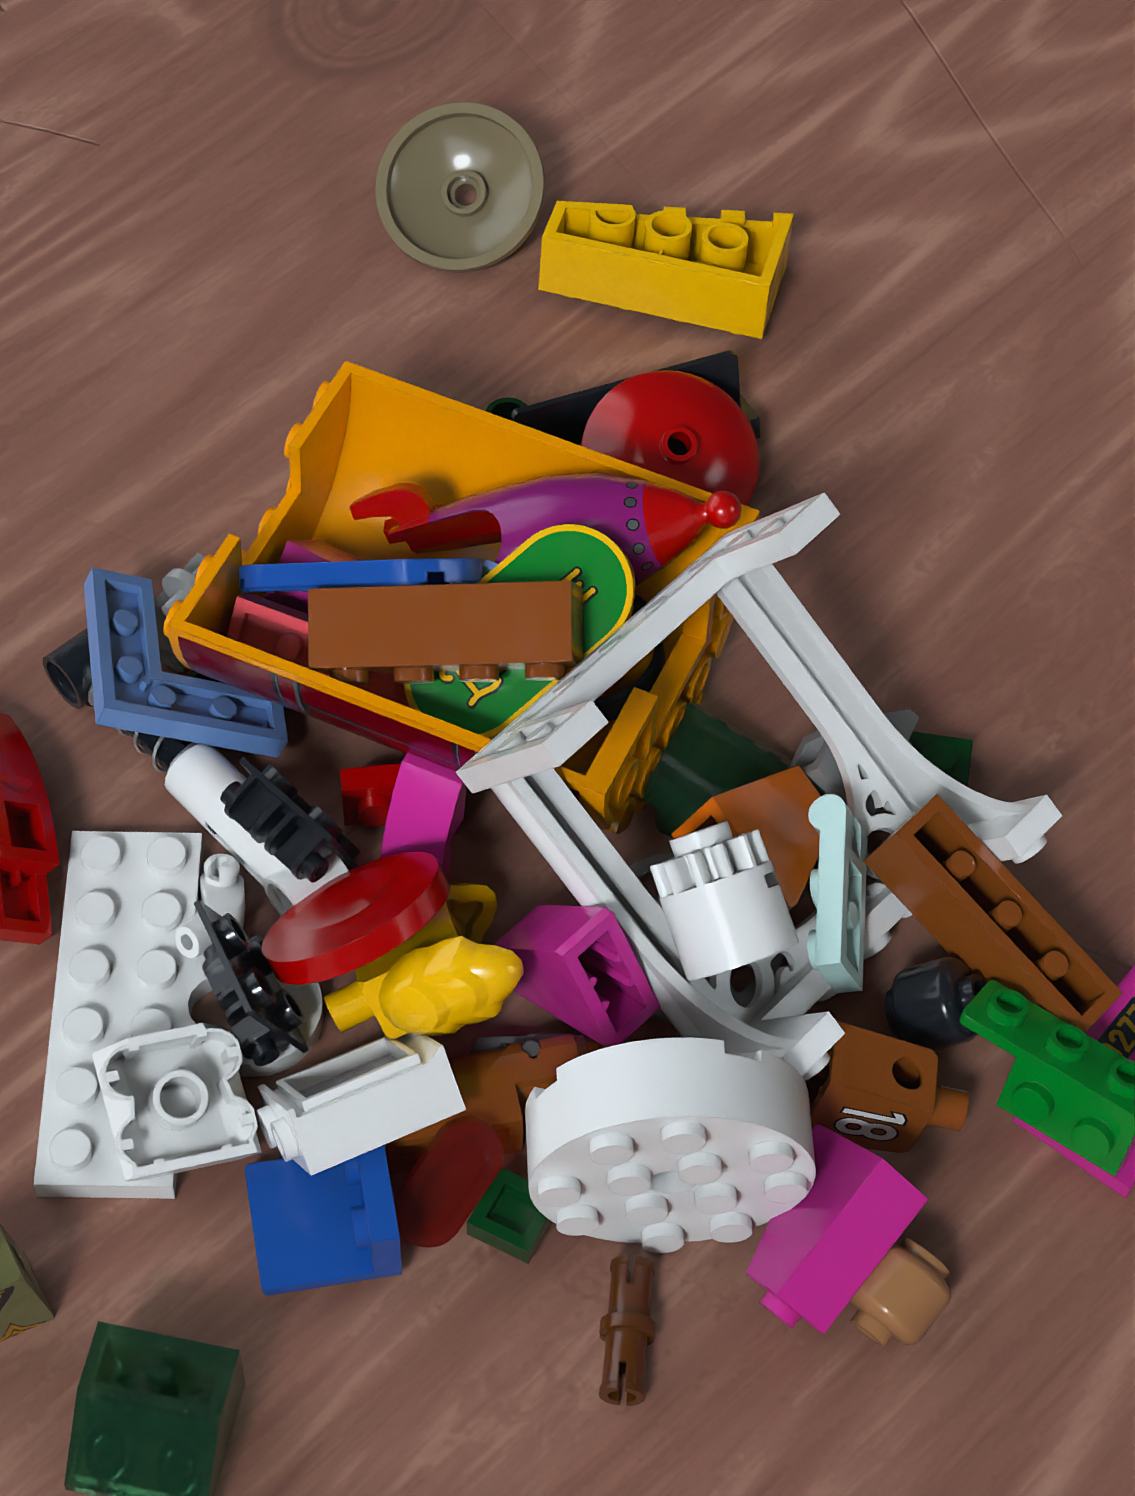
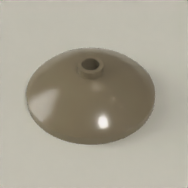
M473 102L442 104L412 118L392 138L383 153L377 171L375 184L376 203L379 216L387 233L396 245L413 260L429 268L444 272L461 273L477 271L490 267L511 255L524 243L534 229L541 214L545 198L544 167L540 154L528 133L506 113L496 108ZM471 189L477 192V197L472 204L467 206L459 204L460 195L464 191Z

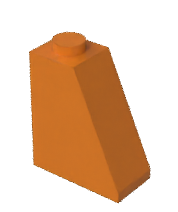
M798 765L711 797L671 835L675 839L724 821H728L733 837L759 829L768 857L772 861L788 910H790L798 903L819 857L820 835L809 822L808 812L812 803L821 795Z

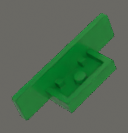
M995 980L988 981L964 1008L959 1021L963 1026L1016 1057L996 1105L1115 1177L1126 1163L1135 1145V1061L1127 1059L1088 1036L1080 1028L1068 1024L1026 999L1019 992L1009 989Z

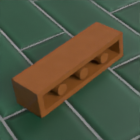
M572 581L308 589L309 669L325 675L329 674V677L352 686L368 685L369 673H394V683L428 684L434 683V672L459 671V681L496 682L499 681V670L525 669V680L553 681L561 680L565 676V668H574L584 659L583 588Z
M938 794L903 822L863 860L953 958H958L965 963L972 974L977 973L981 975L986 984L990 980H995L1007 988L1019 992L1029 1001L1066 1023L1080 1028L1084 1033L1123 994Z

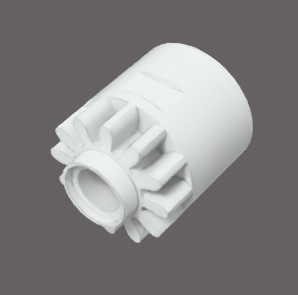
M724 821L669 841L674 854L673 858L650 866L660 896L659 900L671 930L687 981L705 978L752 963L799 943L780 884L774 872L772 861L768 857L759 829L733 837L728 821Z

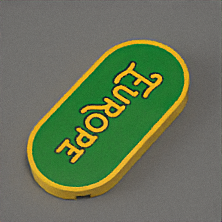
M575 524L552 526L532 535L486 574L480 582H477L478 584L572 581L582 587L584 658L631 618L635 599L634 588L636 589L634 571L623 550L601 532L590 527ZM565 668V675L573 668ZM525 669L499 670V681L461 682L459 681V671L434 672V683L404 684L407 701L412 709L489 739H494L559 680H525Z

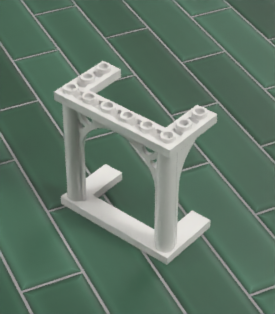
M825 492L726 533L456 771L471 793L491 788L581 906L605 907L614 913L661 1006L660 1009L683 1038L724 1040L726 1054L753 1059V1055L759 1050H764L793 1066L800 1073L804 1081L816 1075L827 1065L830 1060V1055L827 1051L845 1034L829 1011L805 1014L817 1001H825L837 994L818 970L813 969L808 956L807 938L809 931L816 929L817 908L804 921L794 927L799 943L778 952L786 957L788 966L779 967L775 977L770 962L778 953L749 963L755 974L756 990L752 1001L745 1008L736 1003L730 991L732 969L710 976V984L705 978L687 981L664 910L648 893L553 768L561 766L609 723L594 701L716 593L828 744L842 776L847 806L852 812V817L858 820L866 831L867 836L874 830H882L892 834L903 822L938 794L1000 862L1011 859L1015 864L1024 862L1045 846L1047 838L1044 834L1062 817V814L1048 795L1011 803L997 800L959 783L928 761L896 730L773 566L775 562L796 555L840 515ZM869 794L873 798L875 808L883 807L887 813L870 816L866 810V800ZM868 866L866 874L877 880L873 884L866 885L864 959L873 956L889 943L892 938L889 930L901 918L912 916V913Z

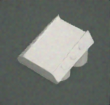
M199 1023L129 1037L92 1053L126 1182L147 1180L240 1160L262 1153L256 1133L258 1125L254 1108L247 1102L238 1072L242 1063L239 1041L226 1030L225 1026Z

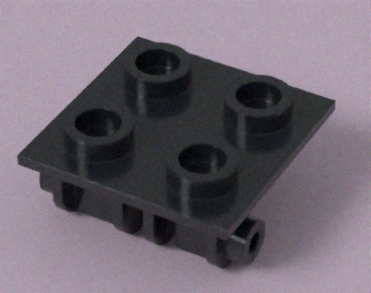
M244 757L241 758L239 762L250 776L242 784L235 781L228 785L220 797L221 802L225 804L224 812L230 819L235 820L257 843L265 842L264 849L270 855H274L298 880L307 878L310 882L314 883L321 879L329 868V862L326 859L333 851L348 870L358 867L353 860L361 852L342 834L343 830L317 805L314 804L311 807L297 794L299 791L273 766L269 765L261 773Z
M202 901L194 902V906L213 943L203 953L205 961L202 965V970L215 996L218 997L217 1001L220 1008L226 1010V1021L230 1026H233L231 1030L239 1041L240 1050L244 1058L253 1059L256 1066L268 1065L279 1057L280 1052L278 1048L287 1042L301 1052H307L309 1048L298 1027L305 1023L304 1015L292 995L286 989L279 988L272 974L273 971L262 953L263 939L259 935H255L252 938L247 936L238 921L230 913L221 916Z

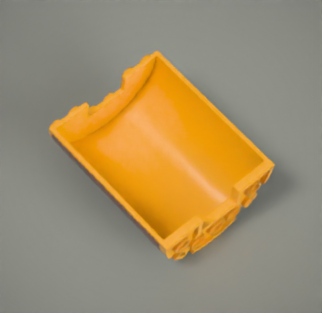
M345 360L332 381L326 380L320 385L314 398L312 410L303 424L298 422L291 428L284 446V456L289 459L290 478L286 494L276 508L271 506L264 513L259 524L257 537L249 550H241L240 537L228 534L215 555L208 554L202 560L196 573L195 584L184 601H175L169 609L164 622L163 632L169 638L173 653L178 661L197 673L407 754L409 752L457 771L492 739L226 637L236 598L244 593L242 589H239V566L278 564L287 541L322 540L364 561L476 558L482 559L483 564L486 560L494 562L497 559L501 549V542L416 554L411 551L406 541L394 544L388 543L383 532L384 522L392 517L353 519L349 506L355 500L375 490L398 483H412L421 486L429 494L433 506H444L474 494L543 477L603 473L653 482L679 490L695 498L700 503H706L712 493ZM741 504V517L734 526L728 529H719L711 524H707L684 552L666 567L638 584L636 589L634 588L635 594L648 603L726 533L759 520L760 511ZM251 593L263 598L266 596V593ZM716 593L663 639L665 665L651 691L647 692L634 687L617 719L608 721L609 723L561 766L553 768L600 829L614 834L622 833L628 829L634 811L642 814L656 794L687 737L705 696L701 692L710 671L711 657L718 659L721 656L734 619ZM655 647L599 697L620 692L637 681L648 668Z

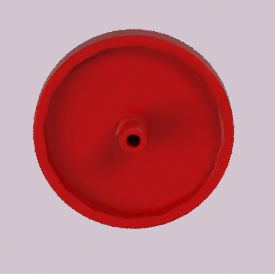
M419 851L405 852L371 861L332 879L287 910L273 924L264 937L261 947L262 953L276 979L285 984H310L343 975L385 955L421 930L445 904L450 893L449 881L438 860L430 853Z

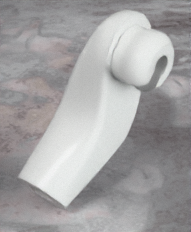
M214 854L204 862V873L200 877L202 902L221 916L230 913L243 929L245 920L244 879L239 875L240 864L231 855ZM198 912L177 928L175 932L176 946L188 958L202 955L209 946L213 945Z

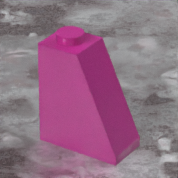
M539 904L494 944L513 951L522 960L524 973L514 989L517 994L604 1047L621 1044L661 1008L614 913L605 907Z
M817 1123L812 1129L816 1167L814 1184L800 1203L791 1210L769 1220L745 1274L766 1291L759 1303L785 1325L793 1329L801 1319L824 1335L921 1210L928 1198L882 1157Z

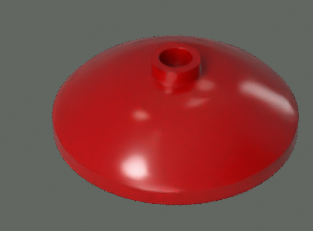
M668 370L652 371L633 376L611 389L596 405L585 425L580 446L712 494L718 491H728L735 494L740 504L746 506L756 487L759 473L758 445L752 426L745 413L721 388L710 381L689 373ZM668 440H681L687 447V454L676 455L672 453L668 447Z

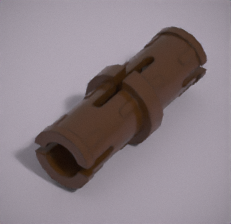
M622 1255L611 1260L608 1314L601 1317L599 1334L601 1340L605 1341V1354L599 1397L607 1403L620 1405L621 1381L625 1377L627 1406H633L645 1400L646 1391L644 1385L647 1346L654 1343L656 1323L649 1317L653 1276L656 1265L648 1258L635 1255L634 1280L630 1283L631 1273L628 1270L629 1256Z

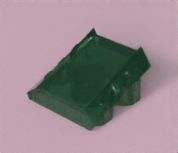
M688 702L686 712L654 771L651 770L642 800L655 807L654 819L659 831L673 838L671 834L711 797L787 770L792 759L700 705Z

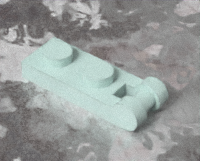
M826 794L817 798L810 806L808 812L809 822L820 835L818 869H813L810 875V892L813 903L817 908L816 929L810 930L808 933V956L813 969L818 970L836 993L863 991L867 865L863 860L867 858V833L858 820L852 817V812L841 797L835 794Z

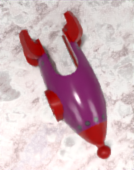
M603 473L543 477L474 494L444 506H433L429 494L421 486L412 483H398L375 490L355 500L349 506L354 520L372 517H392L384 522L383 532L388 543L394 544L406 541L411 551L416 554L501 542V549L497 559L494 561L497 564L502 562L532 535L546 528L563 524L590 527L606 535L623 550L632 565L635 586L666 567L684 552L702 532L704 526L711 524L719 529H728L738 522L742 511L739 499L735 494L728 491H718L712 494L706 503H700L695 498L673 488L645 480Z

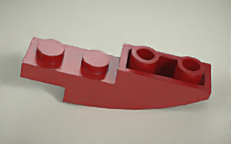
M0 713V940L40 945L53 935L46 874L60 864L55 828L42 776L33 753L11 716Z

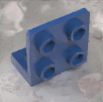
M384 1145L312 1176L293 1159L286 1162L282 1158L246 1165L245 1177L260 1284L264 1295L270 1296L402 1274L400 1235Z

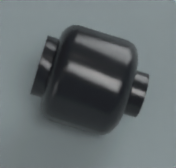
M943 957L906 967L895 976L891 989L886 992L885 1013L889 1027L899 1040L929 1048L933 1051L970 1042L978 1034L963 1026L959 1020L964 1008L986 985V982L981 975L977 973L972 974L965 963L953 957Z

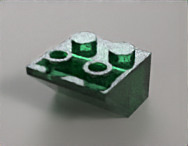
M98 1321L77 1387L64 1481L65 1489L92 1496H214L245 1388L240 1350Z

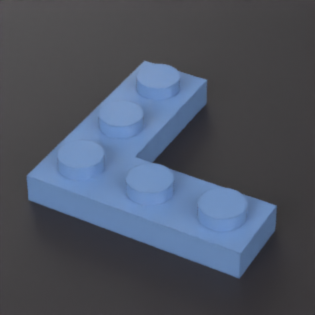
M92 567L84 583L96 725L279 758L288 742L283 706L225 683L161 671L152 579Z

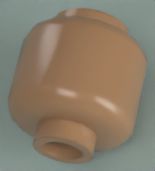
M904 1238L900 1245L894 1243L849 1301L857 1310L850 1322L860 1332L881 1347H885L891 1338L905 1345L916 1344L924 1337L951 1300V1290L944 1280L950 1273L949 1270L930 1252L908 1238Z

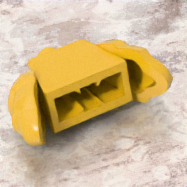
M469 883L450 884V893L445 904L421 930L385 955L355 969L357 980L324 996L326 1006L340 1032L343 1033L376 1017L388 1039H396L408 1033L422 1036H444L457 1032L466 1024L479 1023L495 1017L501 1011L504 1000L512 994L524 973L522 960L513 951L496 945L482 944L483 935L492 923L497 909L495 893L487 885Z

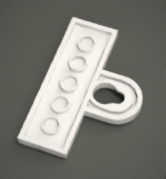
M72 831L33 1184L37 1197L175 1199L177 1173L147 1180L125 1181L92 1053L129 1037L194 1025L195 1022L190 1016L194 1004L201 996L212 991V987L202 970V965L205 961L203 954L195 958H188L178 950L175 943L177 928L197 913L194 902L200 900V877L202 875L204 853L202 833ZM272 973L279 988L286 989L292 995L304 1015L305 1023L298 1027L309 1050L303 1053L287 1042L278 1048L280 1052L279 1057L265 1066H256L253 1059H246L242 1054V1063L238 1070L240 1077H262L280 1073L296 1065L313 1049L321 1034L324 1019L322 994L318 982L290 985L280 982Z

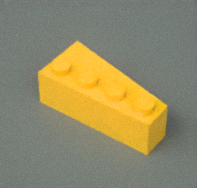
M556 201L542 235L538 290L614 306L623 310H632L673 319L678 322L727 331L736 335L762 339L787 266L794 214L773 212L772 221L745 220V211L721 210L720 219L687 217L686 208L664 206L663 210L646 215L636 214L633 206L626 204Z

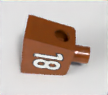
M836 1021L845 1034L827 1051L830 1055L827 1065L816 1075L805 1081L808 1089L812 1129L818 1123L865 1149L895 1153L910 1151L926 1125L958 1132L962 1130L968 1111V1092L936 1085L938 1056L932 1049Z

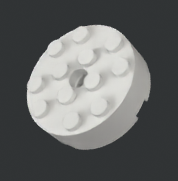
M691 1037L648 1039L618 1044L584 1054L556 1068L557 1081L547 1089L534 1087L526 1102L525 1121L529 1195L539 1212L556 1223L557 1230L562 1234L572 1236L586 1235L616 1242L642 1243V1247L646 1251L653 1253L676 1251L683 1247L684 1241L714 1239L724 1243L739 1242L748 1239L752 1235V1228L769 1222L771 1218L791 1210L800 1203L809 1193L816 1177L809 1096L806 1083L793 1066L764 1050H759L753 1055V1059L726 1054L724 1040Z

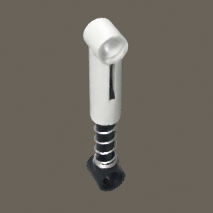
M86 628L43 657V666L51 683L64 700L77 709L85 704L94 707L88 630ZM117 729L119 734L126 737L131 736L134 739V747L137 752L144 755L149 754L152 757V765L155 770L161 773L167 772L164 784L167 791L264 887L270 903L280 916L327 882L349 871L333 851L326 859L329 862V868L321 879L314 883L310 882L307 878L298 880L274 855H270L264 849L265 842L257 843L235 820L230 819L224 812L225 804L220 800L221 794L231 783L238 781L242 784L247 778L214 746Z

